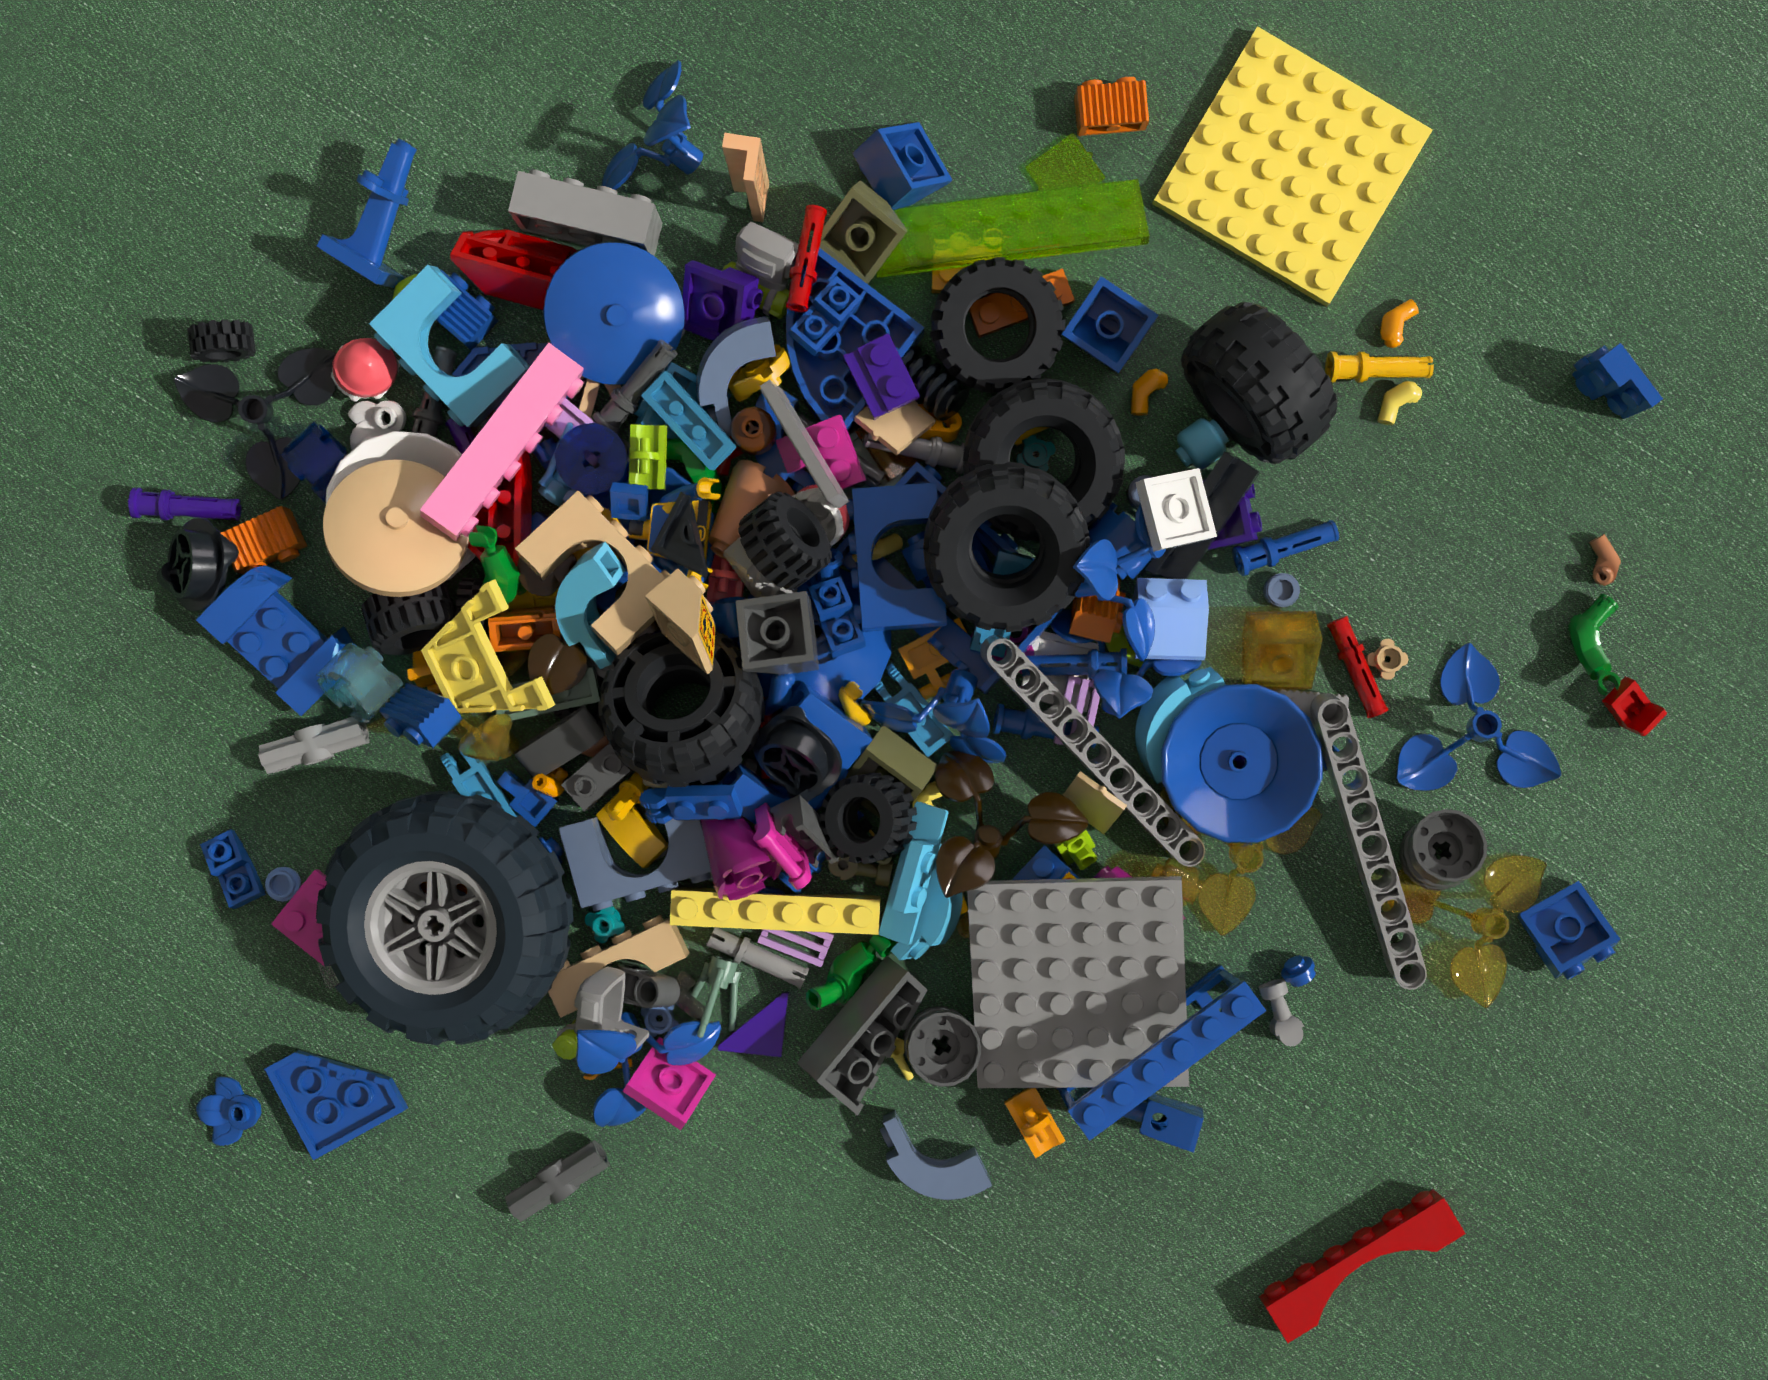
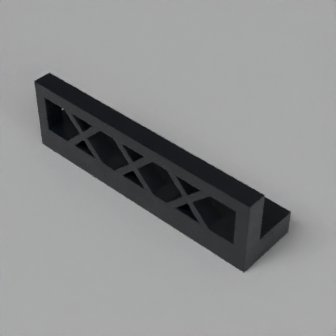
M1229 452L1223 453L1203 483L1217 536L1260 474V471ZM1216 537L1168 548L1160 558H1153L1146 570L1154 575L1160 574L1166 579H1188Z

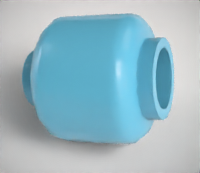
M1200 418L1177 435V442L1180 447L1175 452L1186 467L1193 464L1196 468L1205 469L1221 458L1223 453L1226 452L1225 444L1229 440L1214 419L1208 421Z

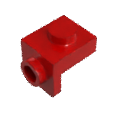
M1626 676L1621 680L1619 690L1614 688L1602 700L1621 727L1640 736H1646L1667 715L1663 707L1650 702L1635 680Z

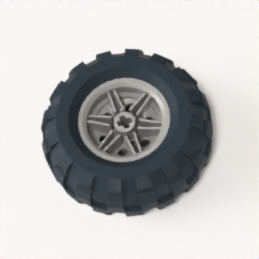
M454 791L427 792L419 796L404 798L371 814L352 829L351 836L336 848L326 867L325 874L327 877L325 881L327 883L323 889L319 890L316 910V923L322 924L323 937L318 940V945L324 966L331 965L340 982L335 987L349 1005L353 1003L358 1004L368 1013L366 1020L387 1033H393L395 1030L406 1033V1039H410V1041L437 1046L444 1041H455L456 1044L464 1045L485 1040L491 1034L501 1029H508L527 1015L552 988L554 979L564 967L571 945L568 939L569 926L573 922L572 897L565 892L562 883V875L565 872L555 852L549 853L536 837L539 831L521 815L515 817L505 812L501 808L502 805L497 801L477 794L474 796L458 795ZM422 882H427V893L421 888ZM457 884L465 885L468 891L467 894L457 889ZM477 914L481 915L484 919L483 927L475 924ZM424 941H429L426 944V948L421 945ZM456 949L466 955L463 957L459 956L456 953Z

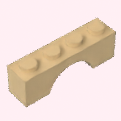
M658 915L642 923L645 929L632 935L630 930H627L611 938L613 945L601 950L598 944L580 953L582 960L570 965L567 959L564 967L554 979L552 988L548 991L560 1018L578 1010L574 1005L580 985L584 980L605 968L611 962L621 959H632L642 962L651 970L657 972L686 958L690 952L678 927L670 925V917L663 920L662 915Z

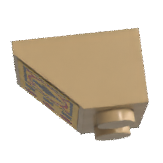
M677 568L645 597L661 633L708 674L713 670L716 625L711 615L713 607L703 595L706 589L702 583L693 575L688 578Z

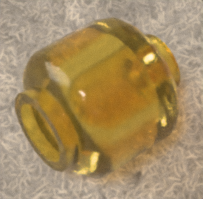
M1173 857L1168 858L1164 865L1157 863L1150 877L1181 876L1183 907L1187 903L1192 905L1203 884V880L1199 878V870L1194 866H1183Z

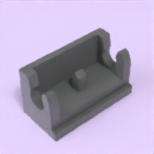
M800 794L770 808V814L774 817L776 830L782 836L787 831L806 849L808 861L813 867H818L817 856L821 851L825 852V856L831 864L839 861V856L837 855L838 848L831 849L827 842L830 840L829 835L824 836L821 828H826L825 821H820V815Z

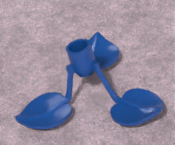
M679 60L653 80L643 98L644 108L650 110L655 106L659 112L656 120L644 136V143L647 146H653L666 140L662 146V151L665 152V155L641 147L637 149V145L630 143L622 148L608 164L603 176L602 186L614 190L619 188L632 175L641 156L661 161L666 166L673 163L686 175L694 172L703 159V152L688 141L687 136L682 133V131L691 128L687 117L686 99L682 95H677L664 105V100L674 92L681 75V62Z
M1140 504L1136 512L1135 523L1138 537L1143 544L1138 550L1117 558L1112 543L1107 539H1101L1091 544L1083 552L1073 568L1085 578L1084 583H1081L1075 593L1076 597L1096 595L1098 601H1113L1126 606L1127 609L1122 616L1124 631L1135 654L1140 661H1144L1150 652L1155 636L1153 612L1149 604L1142 598L1136 599L1133 603L1129 598L1115 595L1118 588L1117 565L1147 553L1148 550L1153 558H1160L1166 551L1164 549L1153 552Z
M1065 609L1051 623L1053 631L1069 642L1089 643L1093 641L1092 639L1069 634L1072 609ZM1096 641L1099 652H1106L1105 642ZM1147 659L1136 675L1103 670L1096 673L1093 685L1102 699V710L1108 714L1116 715L1120 719L1132 709L1145 704L1151 699L1153 688L1142 678L1147 669L1153 667L1157 673L1164 676H1180L1198 669L1201 666L1202 660ZM1101 663V665L1107 666V663Z
M1467 643L1449 658L1440 678V688L1444 698L1452 705H1462L1468 702L1469 709L1475 713L1467 722V734L1446 748H1443L1442 742L1433 735L1420 734L1410 738L1400 750L1396 780L1400 785L1418 791L1435 790L1447 785L1457 772V763L1448 754L1470 739L1476 742H1485L1494 738L1498 750L1503 752L1496 762L1498 773L1511 786L1517 788L1534 787L1559 778L1561 770L1555 755L1548 745L1531 732L1514 731L1507 737L1505 746L1503 745L1502 733L1500 732L1502 724L1499 716L1492 711H1484L1482 707L1475 705V703H1487L1495 697L1500 686L1499 675L1492 663L1480 654L1471 643Z
M960 669L953 670L946 688L939 687L936 696L917 715H913L910 709L893 703L866 701L863 699L860 702L877 723L886 726L890 730L905 733L915 732L917 729L916 723H920L933 709V714L940 723L957 729L960 732L961 736H951L949 740L951 747L955 751L979 756L987 763L1005 761L1006 752L995 741L986 738L990 732V724L980 699L971 700L978 679L970 672ZM942 698L944 699V703L936 705Z
M622 1013L621 1019L624 1022L639 1027L633 1013ZM701 1021L685 1022L667 1032L663 1039V1045L659 1044L650 1034L646 1041L659 1053H666V1059L669 1064L687 1065L703 1058L713 1048L718 1040L721 1024L719 1021L708 1023L704 1036L699 1038L697 1032ZM577 1030V1064L584 1073L603 1074L613 1070L618 1062L622 1063L624 1089L631 1079L628 1057L638 1052L642 1045L636 1050V1037L630 1033L609 1030ZM610 1088L597 1098L593 1107V1117L595 1123L600 1127H605L606 1125L616 1126L636 1119L646 1110V1107L625 1094L623 1089Z

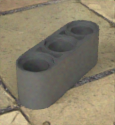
M583 705L529 739L513 755L532 778L541 773L547 775L595 745L605 736V733L596 718Z

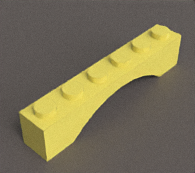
M678 887L671 890L670 925L879 935L880 896L754 893L738 900H729L727 895H723V899H720L713 888Z

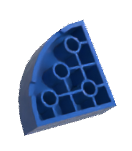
M819 248L815 268L818 276L817 281L812 284L808 309L812 306L817 295L836 276L859 294L863 300L815 357L788 334L789 329L805 312H795L787 309V349L796 384L807 407L818 422H822L836 415H842L847 431L850 433L857 424L854 421L855 416L864 410L867 405L843 359V355L849 354L857 350V348L889 333L902 359L924 337L925 327ZM807 265L803 266L800 287H803Z

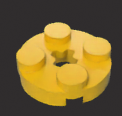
M775 344L776 356L751 361L745 367L741 366L733 374L728 387L738 402L747 399L754 392L760 390V386L769 379L778 386L781 384L782 380L779 376L791 367L790 357L784 347L781 348L780 345Z

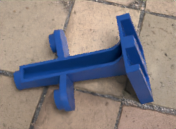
M400 138L397 139L395 144L391 143L378 176L366 169L362 175L358 174L356 181L372 192L354 234L342 240L323 234L316 246L375 284L394 289L396 284L406 277L383 264L382 261L399 204L407 206L409 198H407L409 190L404 187L413 157L417 151L415 147Z

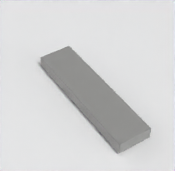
M769 379L760 386L762 394L825 500L836 508H841L849 502L848 498L784 391Z

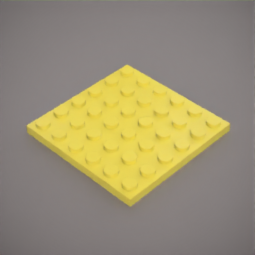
M1257 26L1152 204L1327 307L1433 129Z

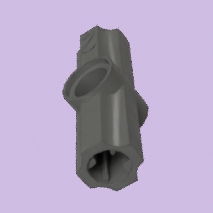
M594 1139L564 1159L560 1157L546 1165L535 1174L536 1177L523 1183V1185L506 1195L505 1199L508 1209L513 1217L517 1218L521 1223L550 1203L557 1204L579 1189L580 1184L609 1167L610 1162L605 1150Z

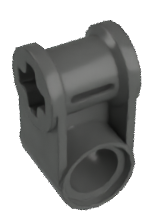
M618 964L617 969L626 972L623 1003L643 1008L670 1007L678 1001L680 987L677 980L672 976L650 971L642 966Z

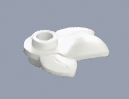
M367 400L356 403L348 412L350 419L357 424L350 436L351 450L355 449L364 440L393 431H401L406 423L404 409L394 401H382L376 404ZM385 412H388L391 416L389 424L385 422Z

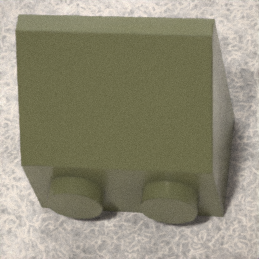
M860 180L849 190L824 225L820 248L865 283L869 284L908 230L888 202Z
M883 725L845 778L869 773H881V776L890 775L894 777L893 783L902 782L906 786L903 793H911L915 800L936 771L938 765ZM864 798L861 805L880 818L876 806L870 800Z

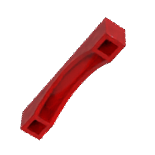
M1434 1189L1422 1191L1411 1199L1412 1203L1402 1209H1393L1387 1212L1382 1217V1221L1373 1227H1364L1356 1231L1352 1236V1240L1342 1246L1335 1245L1327 1249L1323 1257L1313 1264L1305 1263L1299 1266L1294 1271V1275L1283 1282L1276 1281L1270 1284L1259 1298L1286 1342L1290 1343L1318 1325L1323 1309L1334 1290L1349 1274L1361 1265L1379 1256L1397 1251L1424 1250L1437 1252L1465 1235V1231L1444 1197Z

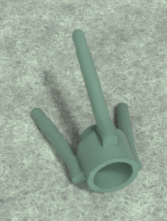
M712 955L710 963L705 962L703 971L684 1004V1010L687 1011L691 1008L709 977L707 983L712 985L697 1032L699 1038H702L705 1034L719 988L727 989L729 983L731 984L728 1030L731 1033L735 1031L738 983L742 972L736 971L738 963L733 960Z

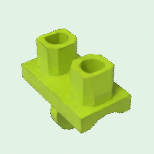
M630 424L629 484L646 485L648 489L666 490V425Z
M1087 830L1071 840L1054 844L1066 864L1070 865L1075 862L1080 870H1084L1098 859L1092 850L1096 845Z

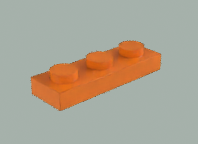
M1063 269L1042 276L1055 287L1054 293L1058 300L1061 299L1063 307L1074 303L1075 299ZM995 293L976 300L968 310L978 338L1028 320L1024 307L1015 298L1002 293Z

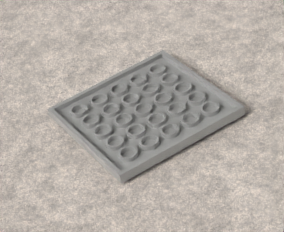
M1181 876L989 881L977 889L967 891L974 1027L981 1043V1056L977 1066L978 1088L1096 1087L1187 1020ZM1189 1068L1163 1087H1189Z

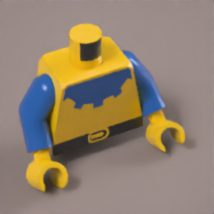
M704 477L698 483L682 486L662 496L659 503L652 504L650 519L646 521L630 520L629 539L648 540L647 551L653 557L655 566L661 571L666 570L671 574L678 568L688 578L693 575L702 583L701 575L651 551V548L680 492H683L691 497L705 560L707 559L712 504L704 499H720V494L711 493V486L714 483H719V479ZM707 567L708 572L712 573L713 570ZM702 583L704 588L707 589L709 585Z

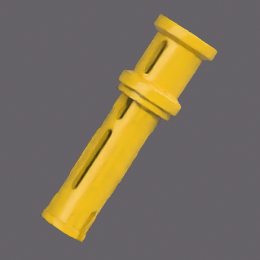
M1330 351L1326 357L1325 373L1329 375L1332 383L1336 382L1337 379H1355L1357 383H1363L1368 378H1431L1434 365H1428V363H1433L1431 356L1370 357L1365 352H1357L1356 355H1338L1337 352Z

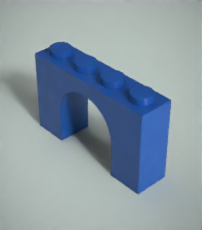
M936 482L852 489L853 499H848L849 502L846 506L850 520H854L855 533L849 534L850 555L857 554L858 568H851L853 589H859L860 603H854L855 621H858V624L862 623L863 632L947 626L946 604L937 596L933 588L903 590L891 587L879 578L872 563L875 545L887 531L903 525L927 524L930 512L937 501Z
M803 681L792 694L789 703L782 707V710L790 706L802 707L807 719L831 739L842 759V770L837 781L826 788L823 793L808 802L817 811L822 806L828 791L847 776L850 766L856 759H859L873 739L864 726L848 718L843 710ZM741 763L731 772L728 771L717 784L733 785L743 808L742 816L755 825L757 824L755 809L766 802L772 808L790 799L787 790L783 786L767 782Z

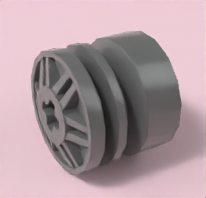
M1443 809L1428 814L1405 833L1400 843L1399 860L1403 871L1413 883L1427 890L1443 891L1459 885L1481 869L1487 857V841L1482 828L1472 817L1458 810ZM1437 847L1442 850L1439 860L1434 857Z
M945 1006L928 1007L915 1014L904 1033V1053L915 1073L927 1083L940 1087L954 1086L968 1079L978 1066L981 1056L980 1037L974 1026L955 1009ZM944 1035V1040L948 1044L945 1049L939 1047L935 1051L936 1047L932 1043L933 1039L940 1040Z

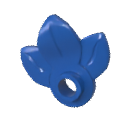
M222 1076L216 1078V1094L202 1098L196 1106L199 1119L206 1125L213 1126L212 1142L218 1146L237 1142L244 1130L253 1127L257 1123L262 1111L259 1101L252 1096L245 1095L237 1080Z

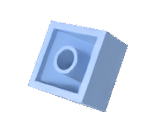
M1137 578L1132 601L1134 603L1136 599H1144L1149 604L1155 619V636L1146 659L1205 660L1209 614L1207 580Z

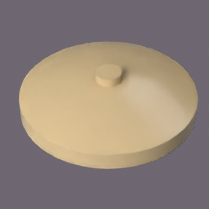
M394 459L367 464L345 477L332 492L323 517L326 548L338 570L360 588L371 593L390 597H406L427 592L452 576L465 557L469 545V536L461 535L457 541H454L420 516V509L445 476L426 465L413 461Z

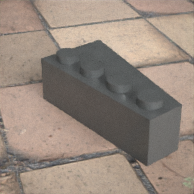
M888 956L885 957L799 1059L797 1064L858 1116L864 1106L861 1102L868 1088H874L879 1079V1076L876 1075L885 1057H891L896 1048L894 1043L900 1030H906L927 989L907 970Z

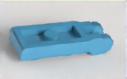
M891 663L886 667L888 674L893 681L900 685L902 690L894 697H891L881 681L874 687L886 703L906 707L913 712V715L921 713L928 703L913 684H909ZM933 709L920 723H916L917 729L915 732L908 733L927 757L949 741L951 736H954L946 725L940 723L935 718Z
M466 741L458 745L460 753L471 767L464 773H462L456 760L449 753H445L440 757L443 765L453 778L451 782L460 795L474 796L477 794L499 802L502 805L501 808L510 815L519 816L509 806L510 801L485 764L480 762L479 757Z

